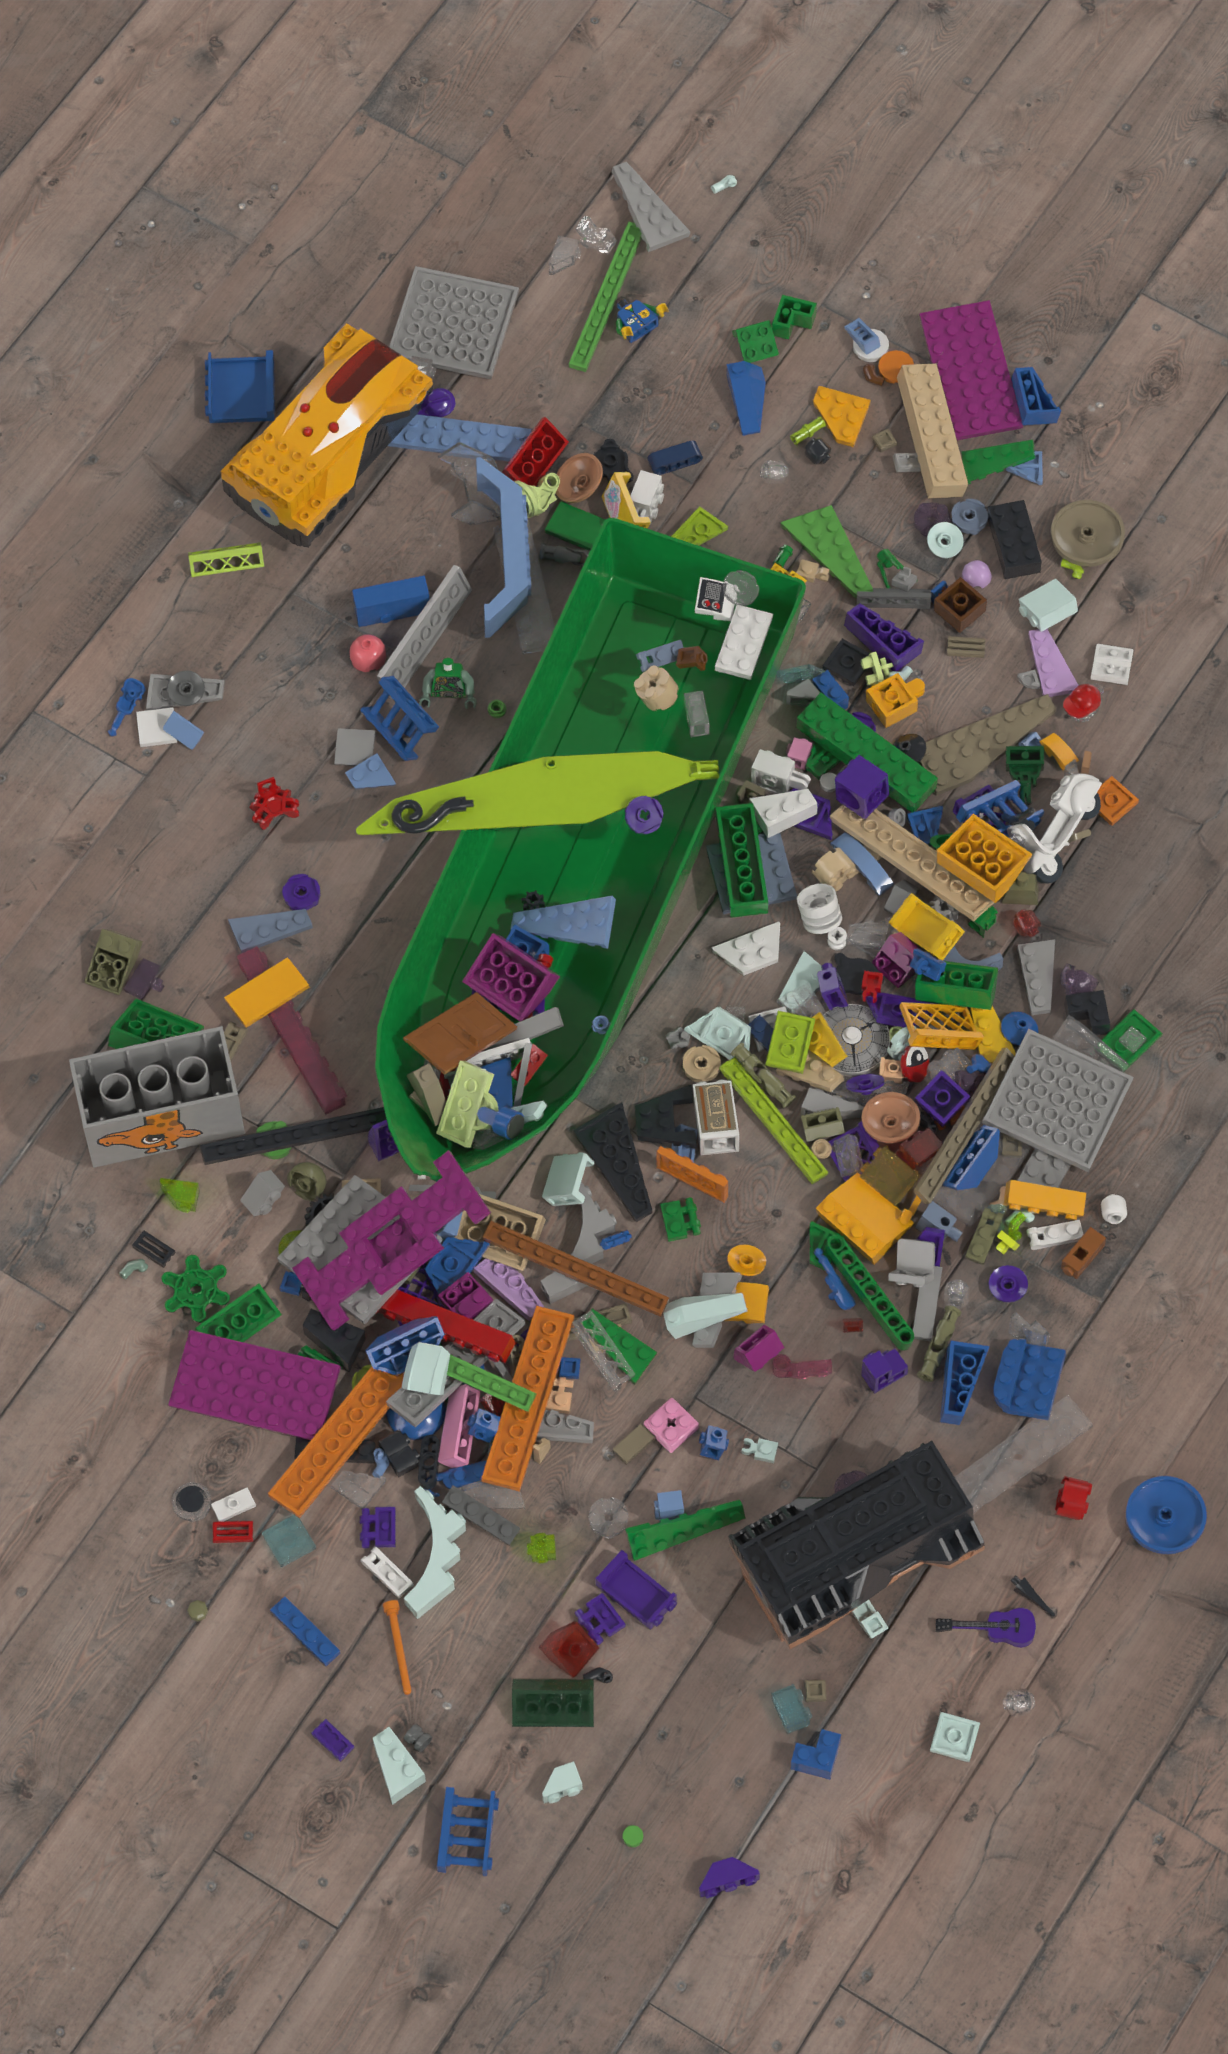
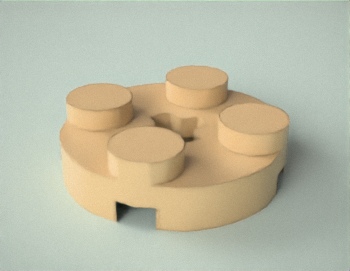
M702 1045V1047L694 1046L684 1054L683 1072L692 1081L708 1083L716 1078L720 1072L721 1060L714 1048L707 1045ZM705 1061L706 1066L699 1067L697 1062Z

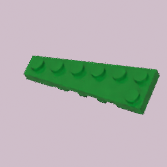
M736 1500L698 1510L696 1514H681L679 1518L673 1520L665 1518L661 1519L660 1523L650 1525L645 1523L629 1527L625 1531L631 1556L636 1561L746 1519L742 1502Z

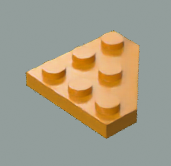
M818 386L813 399L815 408L820 412L836 443L854 448L871 400Z

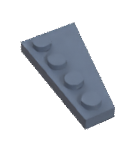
M306 909L228 919L242 954L313 928Z

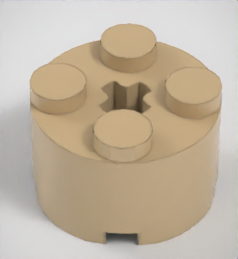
M653 665L634 682L637 695L647 708L652 711L669 708L678 697V685L663 668Z
M839 847L835 848L836 852L832 853L829 851L822 856L815 864L817 869L815 871L812 870V874L821 884L832 886L836 892L842 888L843 882L851 879L857 873L855 864Z

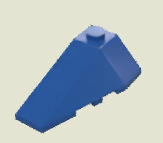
M746 361L727 364L726 376L742 435L760 433L766 385L762 367Z

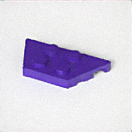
M812 794L817 802V814L794 826L832 840L830 800Z
M883 992L877 993L876 1003H873V997H866V1001L877 1023L903 1028L907 1027L899 1007L901 1002L938 1004ZM908 1009V1012L911 1013L913 1016L917 1015L911 1009ZM923 1010V1012L926 1013L927 1015H929V1016L932 1015V1014H931L930 1012H928L927 1010ZM917 1017L920 1021H925L922 1017Z

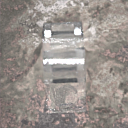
M584 216L576 228V231L581 236L579 242L585 248L595 253L609 254L617 242L608 228H597L589 216Z

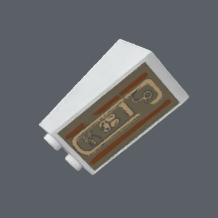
M718 1080L712 1083L699 1082L693 1084L700 1155L739 1152V1130L731 1081Z

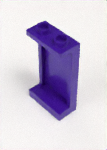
M623 1550L595 1578L596 1586L650 1630L654 1626H659L667 1611L671 1612L677 1605V1594L668 1592L628 1559V1554Z

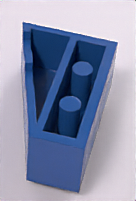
M1015 368L1011 381L1022 425L1057 423L1061 409L1055 405L1052 400L1053 397L1043 387L1044 384L1034 368Z
M511 1057L479 1067L494 1074L488 1093L494 1096L498 1109L500 1110L503 1107L513 1108L512 1076L510 1075L512 1073Z

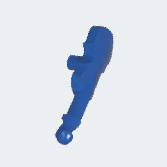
M134 678L125 680L121 688L123 696L119 698L116 704L118 713L112 728L108 730L111 737L117 735L116 730L120 727L124 716L130 715L136 706L135 701L141 700L145 692L144 684Z
M816 1248L814 1254L827 1272L825 1281L832 1290L828 1295L829 1299L832 1301L836 1300L840 1308L850 1310L856 1305L853 1296L845 1288L828 1258L823 1255L822 1249Z

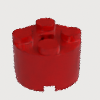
M1064 1476L1061 1481L1064 1487L1059 1489L1057 1495L1055 1515L1083 1520L1084 1514L1088 1510L1089 1503L1086 1500L1088 1495L1090 1496L1092 1484L1088 1483V1481Z

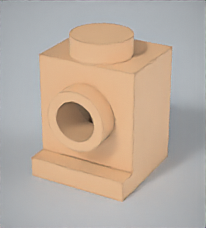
M881 1057L879 1075L884 1078L885 1083L902 1085V1078L906 1077L902 1074L901 1061Z

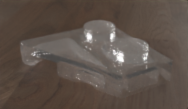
M809 983L802 985L777 1000L779 1005L787 1007L791 1010L792 1014L810 1018L819 1012L823 1016L826 1014Z

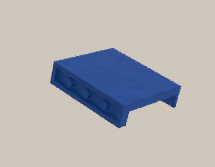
M266 350V357L212 359L211 352H208V360H205V370L208 371V375H205V385L208 386V390H205V401H208V405H205V416H209L210 423L274 421L275 375L273 350Z

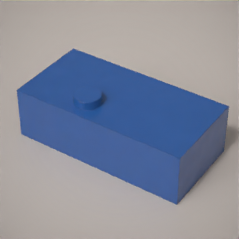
M425 575L352 590L358 627L418 616L430 600Z

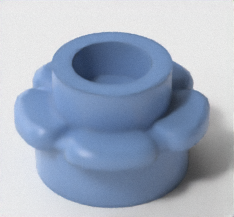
M597 1016L592 1021V1030L599 1034H605L610 1026V1022L605 1016Z

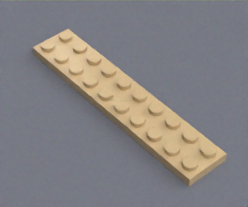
M841 805L830 815V819L834 824L972 921H975L994 904L986 896L937 863L936 850L877 809L866 819H863L844 805Z

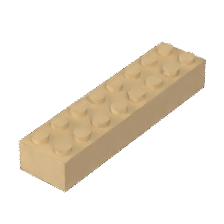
M937 364L902 365L897 381L915 450L918 455L917 458L920 463L928 498L963 497L968 481Z

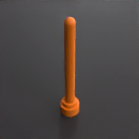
M391 1600L383 1603V1610L390 1619L403 1692L409 1695L411 1693V1685L397 1618L400 1607L397 1600Z

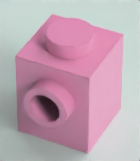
M794 737L792 744H788L786 754H788L787 757L792 759V761H795V768L805 770L807 760L811 755L812 742L804 738L798 739Z

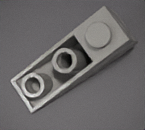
M809 1088L801 1107V1115H809L810 1113L825 1111V1109L832 1110V1108L836 1109L838 1107L842 1119L862 1118L864 1107L857 1102L843 1100L838 1095L826 1094L821 1089Z

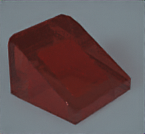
M846 1318L842 1320L844 1333L863 1331L862 1318Z

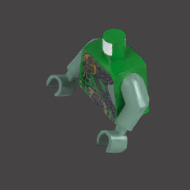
M445 658L442 663H436L435 669H431L424 677L422 686L423 696L419 699L420 706L423 700L428 701L427 708L430 706V698L428 697L430 693L432 697L466 698L467 695L468 699L465 702V708H469V701L474 704V708L476 707L477 700L473 697V694H475L474 680L463 669L462 664L454 663L451 658Z

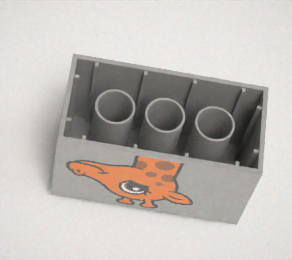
M223 1026L69 1059L93 1168L245 1135L238 1092Z

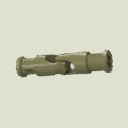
M743 1042L740 1043L730 1055L735 1056L742 1063V1067L758 1083L763 1085L766 1092L772 1098L775 1097L782 1104L783 1109L787 1108L795 1100L796 1096H792L784 1088L785 1085L774 1075H771L770 1070L755 1054H751L744 1047L745 1044ZM759 1067L762 1070L756 1075L753 1068Z
M945 1306V1314L936 1328V1337H933L923 1359L922 1369L917 1373V1376L924 1381H934L933 1375L944 1357L948 1341L956 1328V1320L961 1316L962 1312L954 1306ZM932 1346H933L937 1351H940V1352H934V1351H932V1350H931V1349H932Z

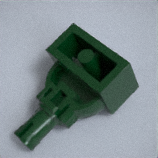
M1006 746V772H1009L1014 781L1019 780L1021 785L1020 799L1025 803L1026 797V805H1031V780H1033V787H1036L1037 779L1041 771H1044V746Z

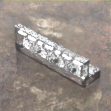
M592 1310L572 1322L571 1330L614 1392L619 1390L624 1382L635 1376L634 1371ZM591 1318L595 1324L594 1330L586 1329L582 1322ZM595 1334L605 1338V1346L597 1345L594 1342ZM606 1350L616 1354L615 1362L608 1361L605 1358ZM616 1367L625 1368L629 1374L620 1379L616 1374Z

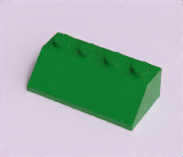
M945 961V971L941 973L938 981L924 974L917 976L915 1000L987 1010L992 1008L998 976V968Z

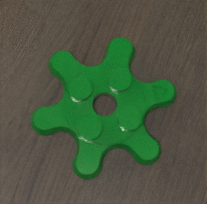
M189 1255L185 1260L186 1270L182 1274H174L168 1271L162 1275L163 1284L172 1287L175 1291L173 1297L165 1302V1309L168 1312L174 1313L182 1307H188L192 1312V1319L200 1323L206 1318L205 1308L207 1305L216 1303L225 1306L229 1303V1294L219 1290L217 1287V1282L226 1276L227 1269L223 1265H216L211 1270H203L200 1267L199 1257ZM193 1286H200L201 1291L193 1294L191 1288Z

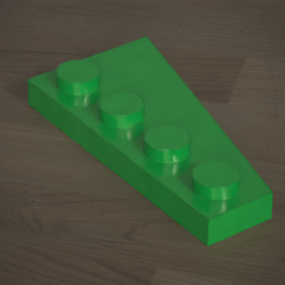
M593 1308L581 1323V1327L602 1347L607 1356L612 1358L618 1365V1368L630 1378L634 1385L657 1355L655 1350Z

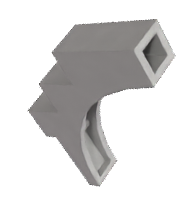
M581 1181L579 1192L585 1196L584 1203L580 1204L583 1224L579 1240L571 1255L593 1264L604 1258V1249L600 1246V1239L615 1233L617 1222L613 1214L609 1215L607 1209L601 1211L596 1201L593 1202L589 1187L584 1186ZM556 1271L540 1281L541 1289L549 1304L588 1286Z

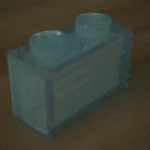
M792 1684L772 1693L771 1699L787 1734L810 1726L812 1714L809 1707H804L802 1703L804 1697L800 1689H796L795 1685Z

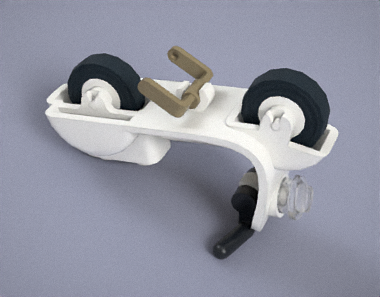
M1074 774L1065 776L1060 781L1061 785L1051 796L1052 800L1050 802V806L1057 811V814L1040 841L1032 832L1035 829L1034 822L1027 820L1028 817L1034 814V808L1030 807L1021 814L1010 816L1007 813L1002 814V820L1011 825L1007 829L1008 838L1032 853V857L1023 870L1027 874H1035L1038 882L1049 884L1057 881L1063 871V863L1057 853L1064 846H1069V842L1091 835V830L1089 829L1078 833L1073 831L1080 820L1092 819L1099 813L1101 800L1097 791L1102 782L1096 777L1088 774Z

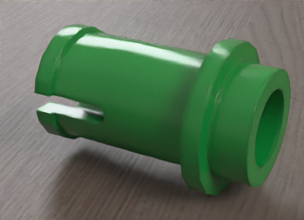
M785 544L779 548L780 552L773 561V565L776 563L783 568L788 558L793 555V549Z

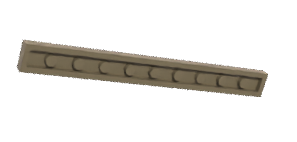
M1008 1048L1000 1050L913 1192L924 1204L932 1202L987 1113L1015 1057Z

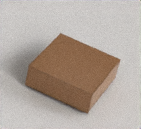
M1090 751L1084 752L1081 774H1089L1092 756Z

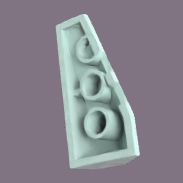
M742 1293L683 1297L668 1303L663 1315L667 1330L677 1339L748 1310L744 1295Z

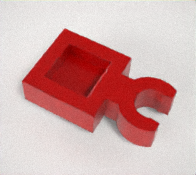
M864 971L862 981L863 1002L866 1001V997L871 996L873 997V1003H876L877 993H881L883 973Z

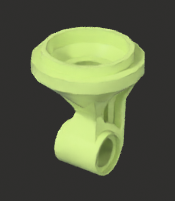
M549 473L542 477L538 482V487L527 485L519 480L514 481L522 487V495H526L528 518L539 516L547 510L549 504L557 500L554 494L559 487L560 479L555 473Z

